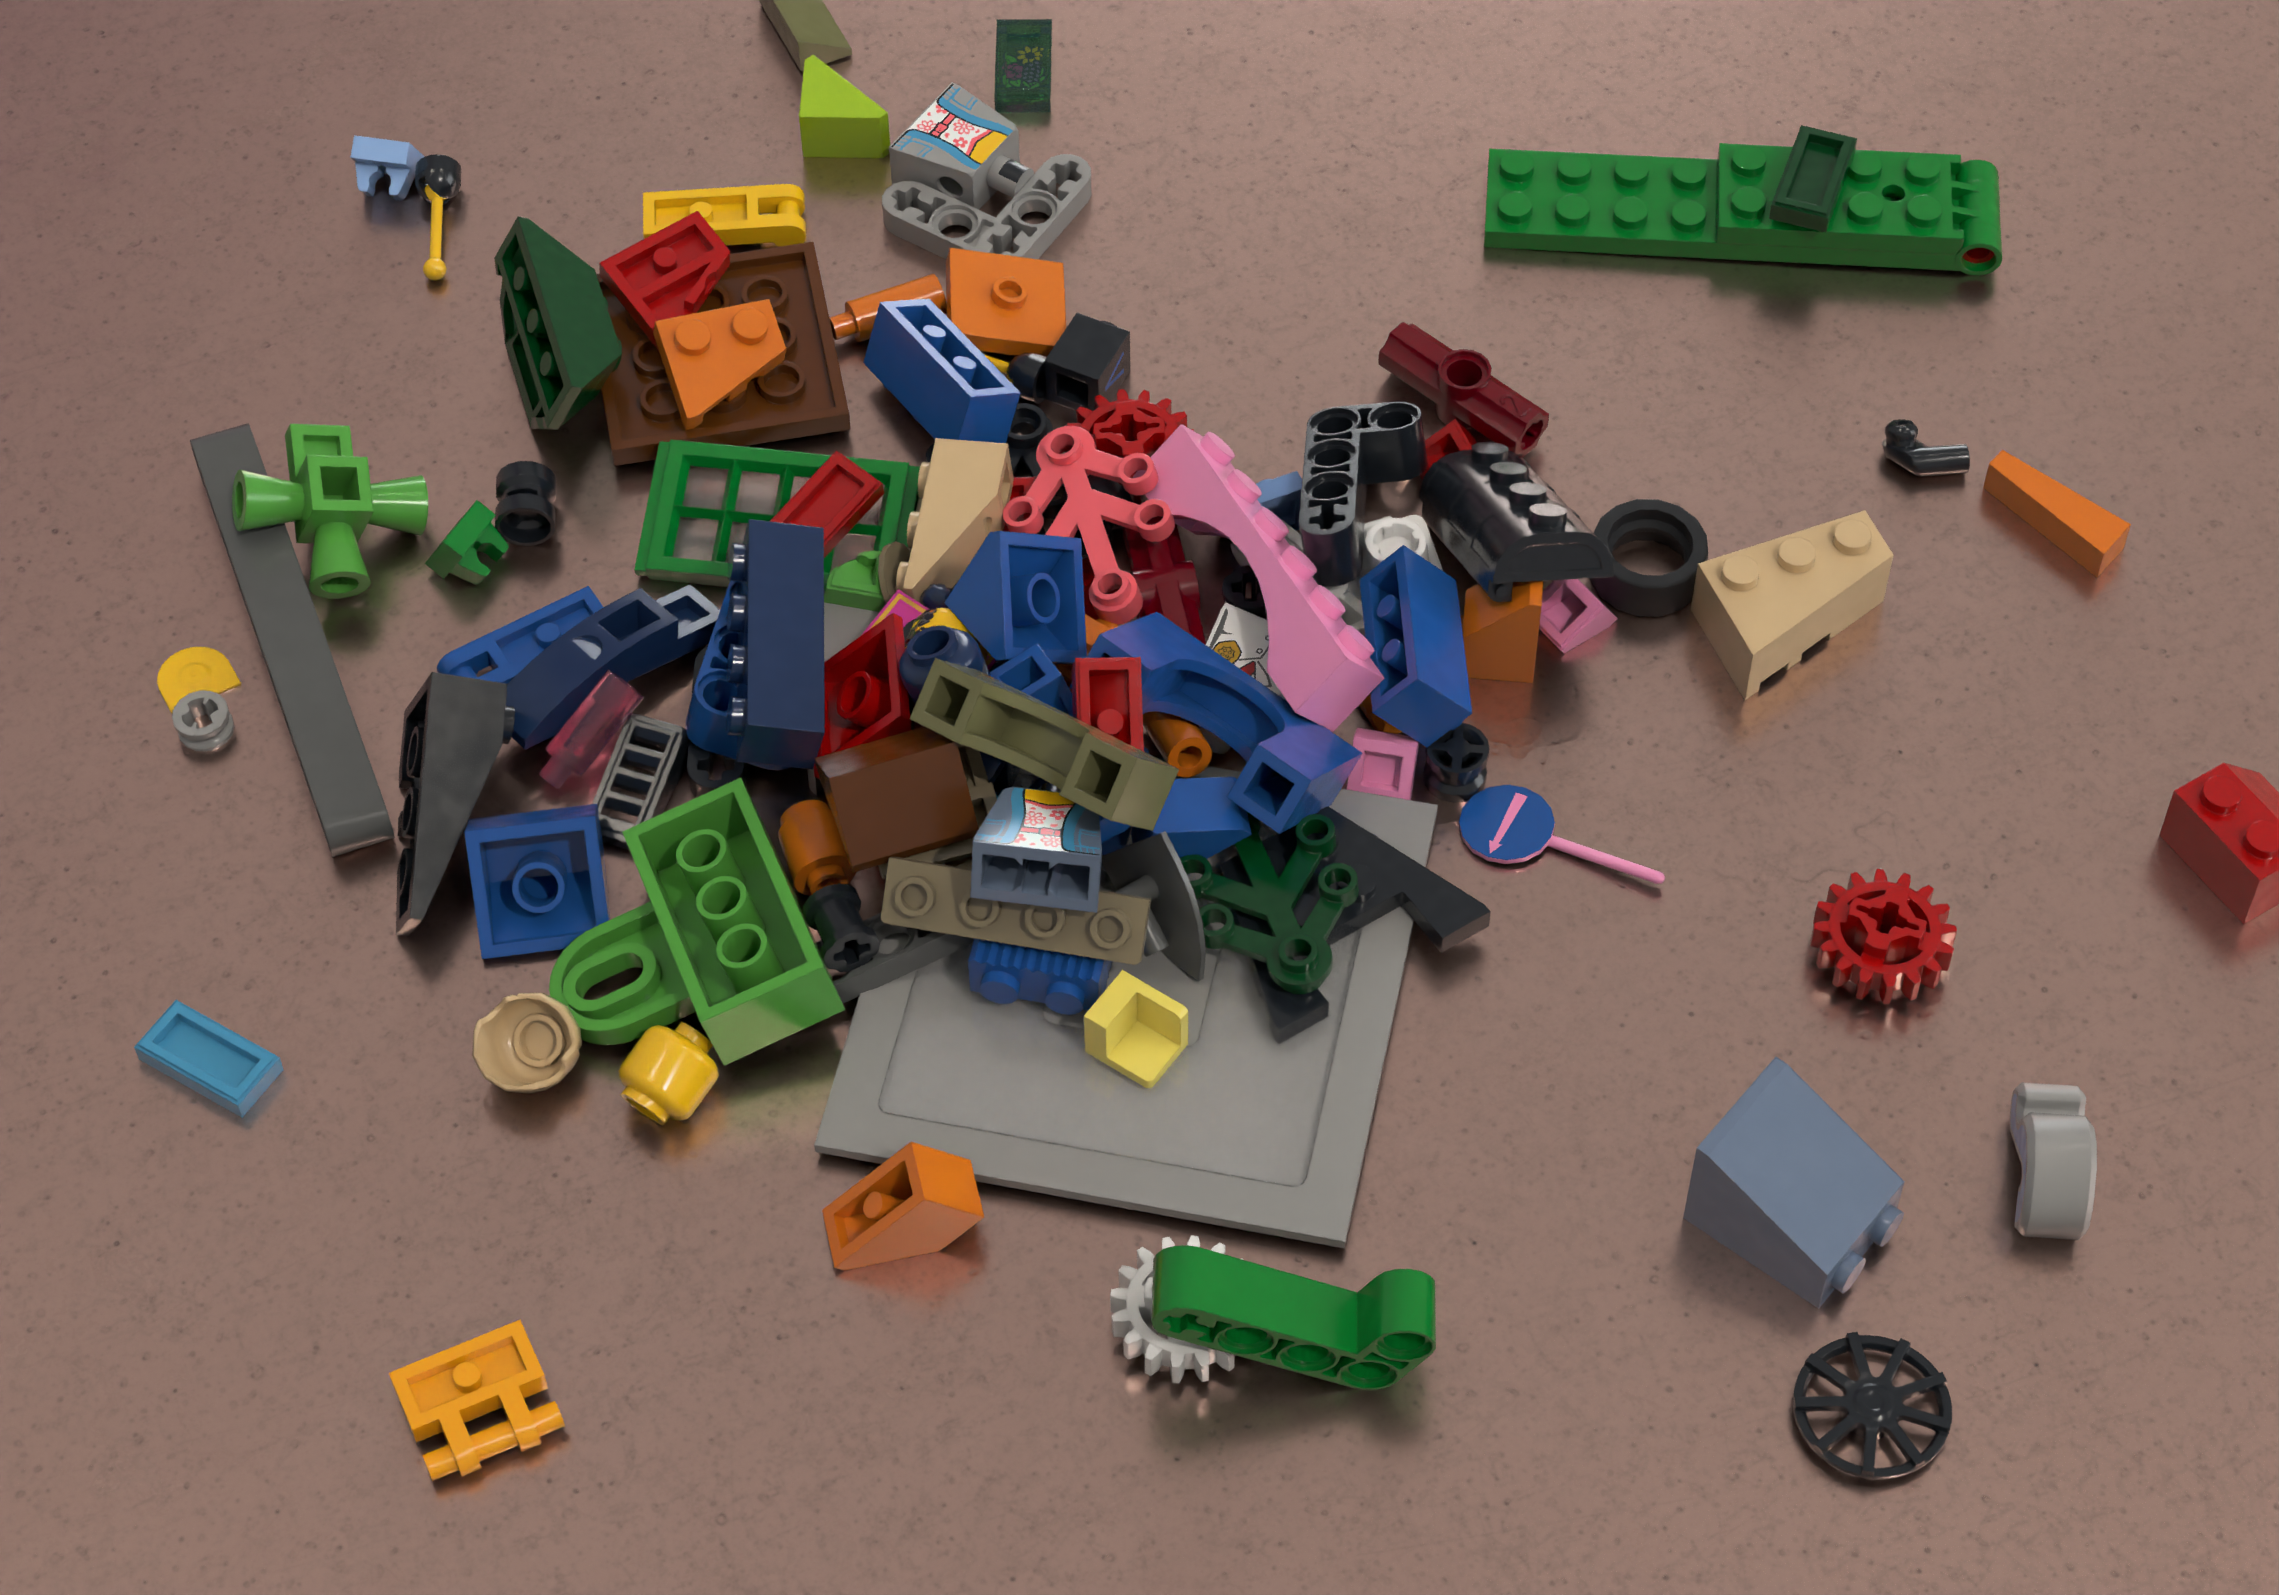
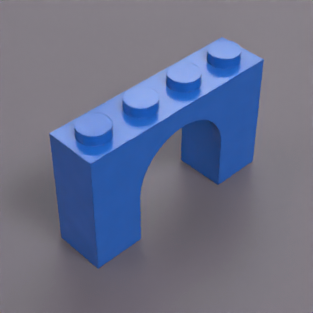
M1158 612L1099 634L1086 657H1141L1143 714L1147 712H1164L1184 718L1210 731L1237 751L1247 763L1228 793L1227 798L1279 834L1297 825L1304 817L1316 814L1326 806L1332 805L1363 754L1326 727L1295 713L1290 704L1281 696Z

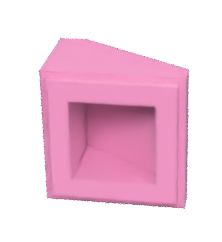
M1579 579L1553 580L1542 593L1539 629L1564 654L1609 628L1618 619Z

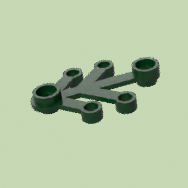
M1247 812L1251 835L1233 845L1251 886L1212 873L1210 862L1201 855L1192 854L1180 858L1187 875L1191 873L1203 875L1198 880L1190 881L1196 899L1204 898L1218 903L1208 904L1199 909L1203 922L1205 947L1208 949L1225 948L1267 963L1270 977L1283 990L1293 994L1310 993L1318 989L1331 972L1333 965L1332 951L1326 940L1344 908L1353 904L1358 897L1357 873L1351 866L1344 863H1333L1323 868L1318 876L1320 899L1302 928H1300L1293 909L1321 859L1330 855L1336 847L1334 823L1330 818L1321 814H1311L1304 817L1296 826L1297 847L1278 879L1258 834L1261 821ZM1313 833H1322L1326 835L1324 838L1320 840H1310L1306 838L1307 836ZM1334 882H1345L1348 884L1347 887L1339 890L1329 887ZM1227 907L1266 920L1273 936L1235 925L1233 914ZM1218 922L1224 924L1219 930L1211 931L1205 929L1210 923ZM1296 956H1307L1306 959L1300 961L1291 959Z

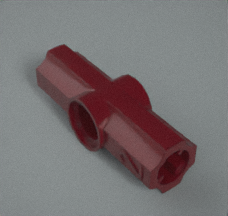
M1405 322L1400 323L1389 333L1386 343L1379 351V365L1434 401L1436 414L1444 424H1448L1456 419L1464 428L1473 427L1493 442L1503 444L1508 447V451H1513L1523 457L1537 446L1541 435L1548 427L1549 413L1491 376L1492 368L1489 360L1481 353L1468 349L1452 350L1413 323L1408 325Z
M1153 517L1146 524H1156L1163 517ZM1175 524L1172 534L1159 542L1147 541L1141 537L1139 532L1123 527V540H1125L1127 557L1131 565L1130 574L1135 578L1143 597V605L1136 618L1139 619L1158 612L1206 645L1203 625L1199 616L1201 607L1196 571L1192 560H1185L1177 524Z

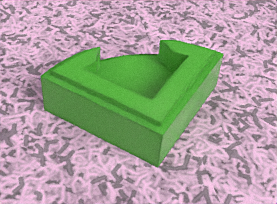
M881 551L858 553L856 559L835 567L831 571L824 588V602L880 612L885 605L878 575Z

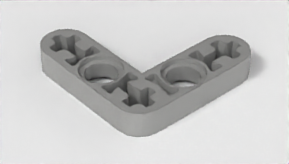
M1060 154L1051 157L1043 163L997 217L991 216L922 183L901 181L892 184L882 195L883 222L886 229L895 236L944 259L947 258L949 248L1039 259L1088 203L1092 195L1091 167L1087 161L1076 155ZM1056 183L1061 185L1058 190H1056ZM1032 211L1043 212L1050 217L1047 221L1040 224H1029L1020 219L1024 214ZM951 225H962L970 229L968 234L959 238L947 237L941 233L944 228ZM1012 246H1013L1014 254L1011 253V252H1008V251L1011 249Z

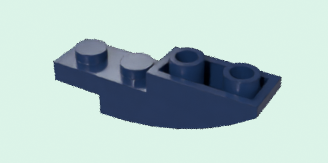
M689 584L657 600L639 588L595 612L555 640L508 683L506 706H513L515 709V721L511 738L524 749H528L628 701V681L709 644L720 609Z

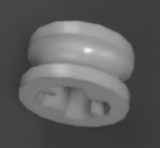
M207 690L189 693L180 699L173 709L172 720L174 727L178 732L180 741L187 748L206 752L218 749L227 743L233 735L235 725L232 715L229 712L226 700L218 693ZM207 714L212 723L206 727L199 728L194 719Z

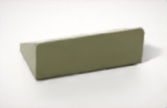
M759 0L800 71H804L805 59L813 54L825 64L852 55V48L822 0Z

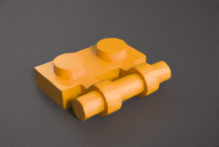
M521 1320L389 1372L392 1386L416 1443L443 1432L448 1445L422 1455L432 1481L459 1471L461 1477L482 1469L480 1461L517 1446L523 1452L540 1445L541 1436L565 1427L562 1415L555 1401L530 1411L526 1405L524 1398L546 1390L548 1386L544 1372ZM503 1408L507 1417L506 1421L472 1435L468 1434L465 1422Z

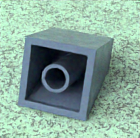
M1775 1057L1696 1148L1683 1218L1819 1309L1835 1289L1843 1294L1853 1285L1866 1262V1259L1862 1256L1873 1242L1882 1247L1896 1232L1904 1216V1212L1897 1207L1905 1181L1787 1063Z

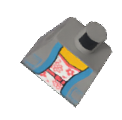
M953 82L889 146L892 184L901 181L919 182L976 209H980L997 190L1013 198L1034 175L1033 169L1020 163L1019 133L1015 124Z

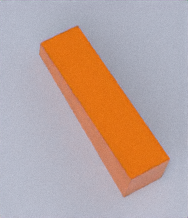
M2001 450L1989 463L1983 488L2096 578L2101 575L2124 549L2131 526L2130 523L2004 450Z

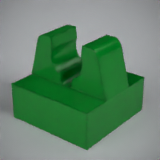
M476 500L424 564L443 579L448 573H452L472 584H480L491 570L479 561L477 552H484L497 562L509 548L508 543L491 523L496 514Z

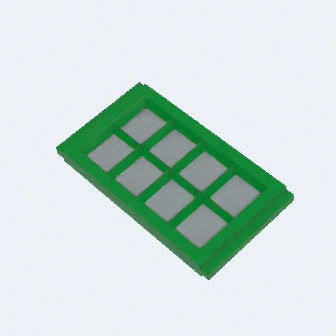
M670 439V442L659 441L635 563V574L638 576H648L651 580L728 587L730 580H728L730 548L732 543L742 544L748 520L770 521L832 455ZM847 457L883 483L885 494L824 558V588L831 571L835 567L856 559L858 553L882 551L885 545L895 541L904 544L908 548L907 527L910 513L916 511L919 466H909L907 462Z

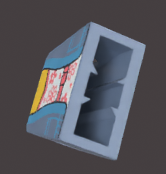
M1049 782L1042 784L1038 790L1020 787L1003 789L973 839L970 898L1097 913L1102 858L1099 815L1059 795L1061 790Z

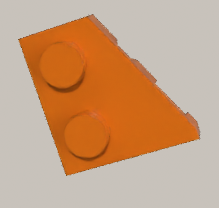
M770 299L655 321L653 334L685 430L696 428L702 423L704 414L724 399L728 402L733 400L747 389V385L752 379L765 376L782 363L785 358L786 346Z

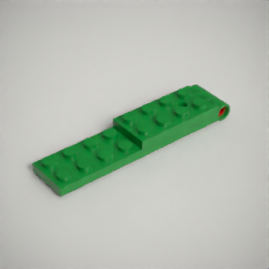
M1719 143L1718 159L1489 148L1484 247L1962 271L1968 275L1980 276L1995 271L2002 263L1999 174L1997 168L1988 161L1969 160L1961 163V155L1855 150L1852 163L1825 233L1769 219L1772 201L1793 148L1790 146Z

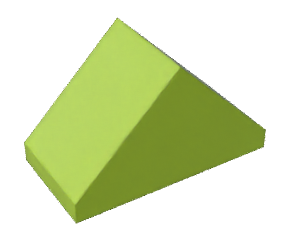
M814 54L805 59L799 111L803 157L884 158L890 154L888 112Z

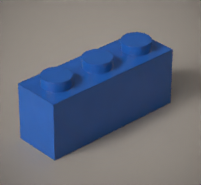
M929 298L880 302L863 363L883 383V386L898 399L912 414L913 418L934 439L1006 443L1021 392Z
M1402 545L1359 579L1365 638L1374 648V653L1370 658L1385 678L1371 692L1372 713L1425 747H1428L1448 731L1456 729L1472 714L1457 581Z

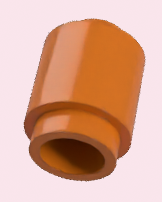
M805 800L785 810L780 818L781 827L778 831V839L796 890L801 894L811 896L817 890L828 885L848 884L854 878L856 872H852L832 811L828 805L820 800Z

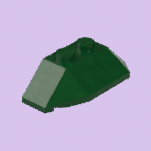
M518 216L494 257L496 275L502 276L500 309L504 341L531 429L558 430L598 395L610 373L614 372L620 364L622 345L620 339L616 336L608 312V302L602 293L595 269L529 218Z

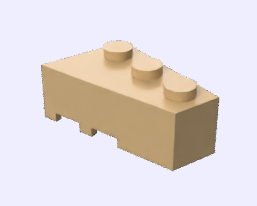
M1864 510L1698 563L1691 611L1744 700H1747L1759 691L1760 683L1782 667L1786 670L1790 669L1801 661L1802 653L1824 637L1830 640L1884 601L1893 553Z

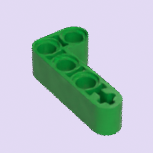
M1189 1245L1172 1246L1159 1251L1153 1259L1151 1322L1153 1328L1158 1333L1171 1338L1356 1389L1378 1390L1397 1383L1435 1351V1280L1429 1274L1419 1270L1394 1269L1381 1273L1360 1291L1354 1292L1204 1248Z

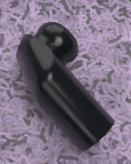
M1898 419L1886 425V439L1882 441L1886 457L1912 474L1919 477L1966 474L1969 472L1970 456L1966 444L1927 446L1916 439L1918 428L1912 421Z

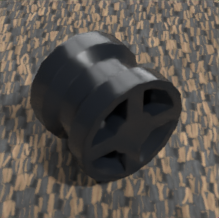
M1462 723L1456 729L1448 731L1430 746L1426 747V763L1423 776L1425 786L1431 794L1443 801L1457 803L1470 800L1473 795L1484 789L1487 779L1486 765L1490 749L1488 739L1482 731L1473 725Z

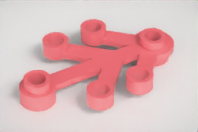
M1064 426L1049 432L1037 447L1036 460L1041 469L1040 473L1025 496L1016 497L1006 504L1003 509V519L1010 532L1037 534L1044 523L1042 513L1061 485L1064 484L1068 498L1045 535L1074 538L1077 531H1080L1095 575L1089 589V599L1099 619L1117 625L1127 623L1140 612L1143 605V597L1135 578L1130 573L1119 569L1103 520L1137 531L1143 539L1150 542H1159L1169 537L1175 528V521L1169 506L1164 501L1150 499L1139 505L1092 489L1088 476L1093 475L1122 483L1124 489L1129 494L1144 495L1152 491L1157 485V470L1152 459L1144 453H1133L1123 459L1096 450L1093 437L1087 430L1081 427ZM1146 470L1142 476L1130 478L1134 472ZM1031 513L1030 517L1026 520L1015 521L1020 515ZM1153 517H1163L1156 524H1146ZM1119 589L1113 594H1108L1112 590Z

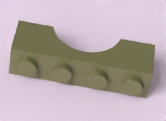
M935 658L910 717L911 720L958 744L1006 761L1044 779L1061 790L1059 795L1110 821L1153 831L1179 771L1178 768L979 670Z

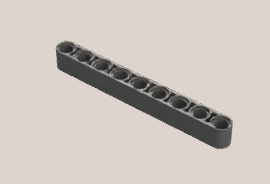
M249 423L190 440L204 488L332 857L395 838L380 788L285 523L237 531L232 511V493L237 471L240 469L268 476Z

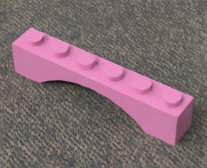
M1181 424L1150 457L1158 473V483L1152 491L1145 495L1148 500L1159 499L1164 501L1170 508L1175 524L1195 535L1221 536L1230 539L1245 555L1259 581L1267 610L1269 635L1267 673L1295 713L1334 732L1385 679L1370 658L1374 653V648L1359 631L1350 625H1346L1341 618V615L1346 611L1345 607L1328 589L1316 583L1312 577L1317 572L1315 565L1305 554L1294 546L1289 545L1284 537L1289 533L1287 526L1272 511L1261 506L1257 500L1262 495L1261 490L1246 474L1235 469L1230 461L1235 457L1231 448L1212 432H1207L1204 436H1201ZM1146 470L1137 471L1133 478L1142 476Z

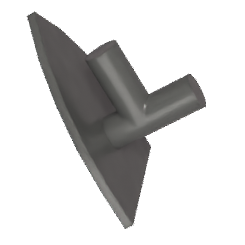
M1166 831L1102 855L1101 862L1117 890L1114 893L1151 898L1144 946L1145 957L1161 950L1174 964L1196 980L1204 979L1206 947L1202 918L1192 885Z

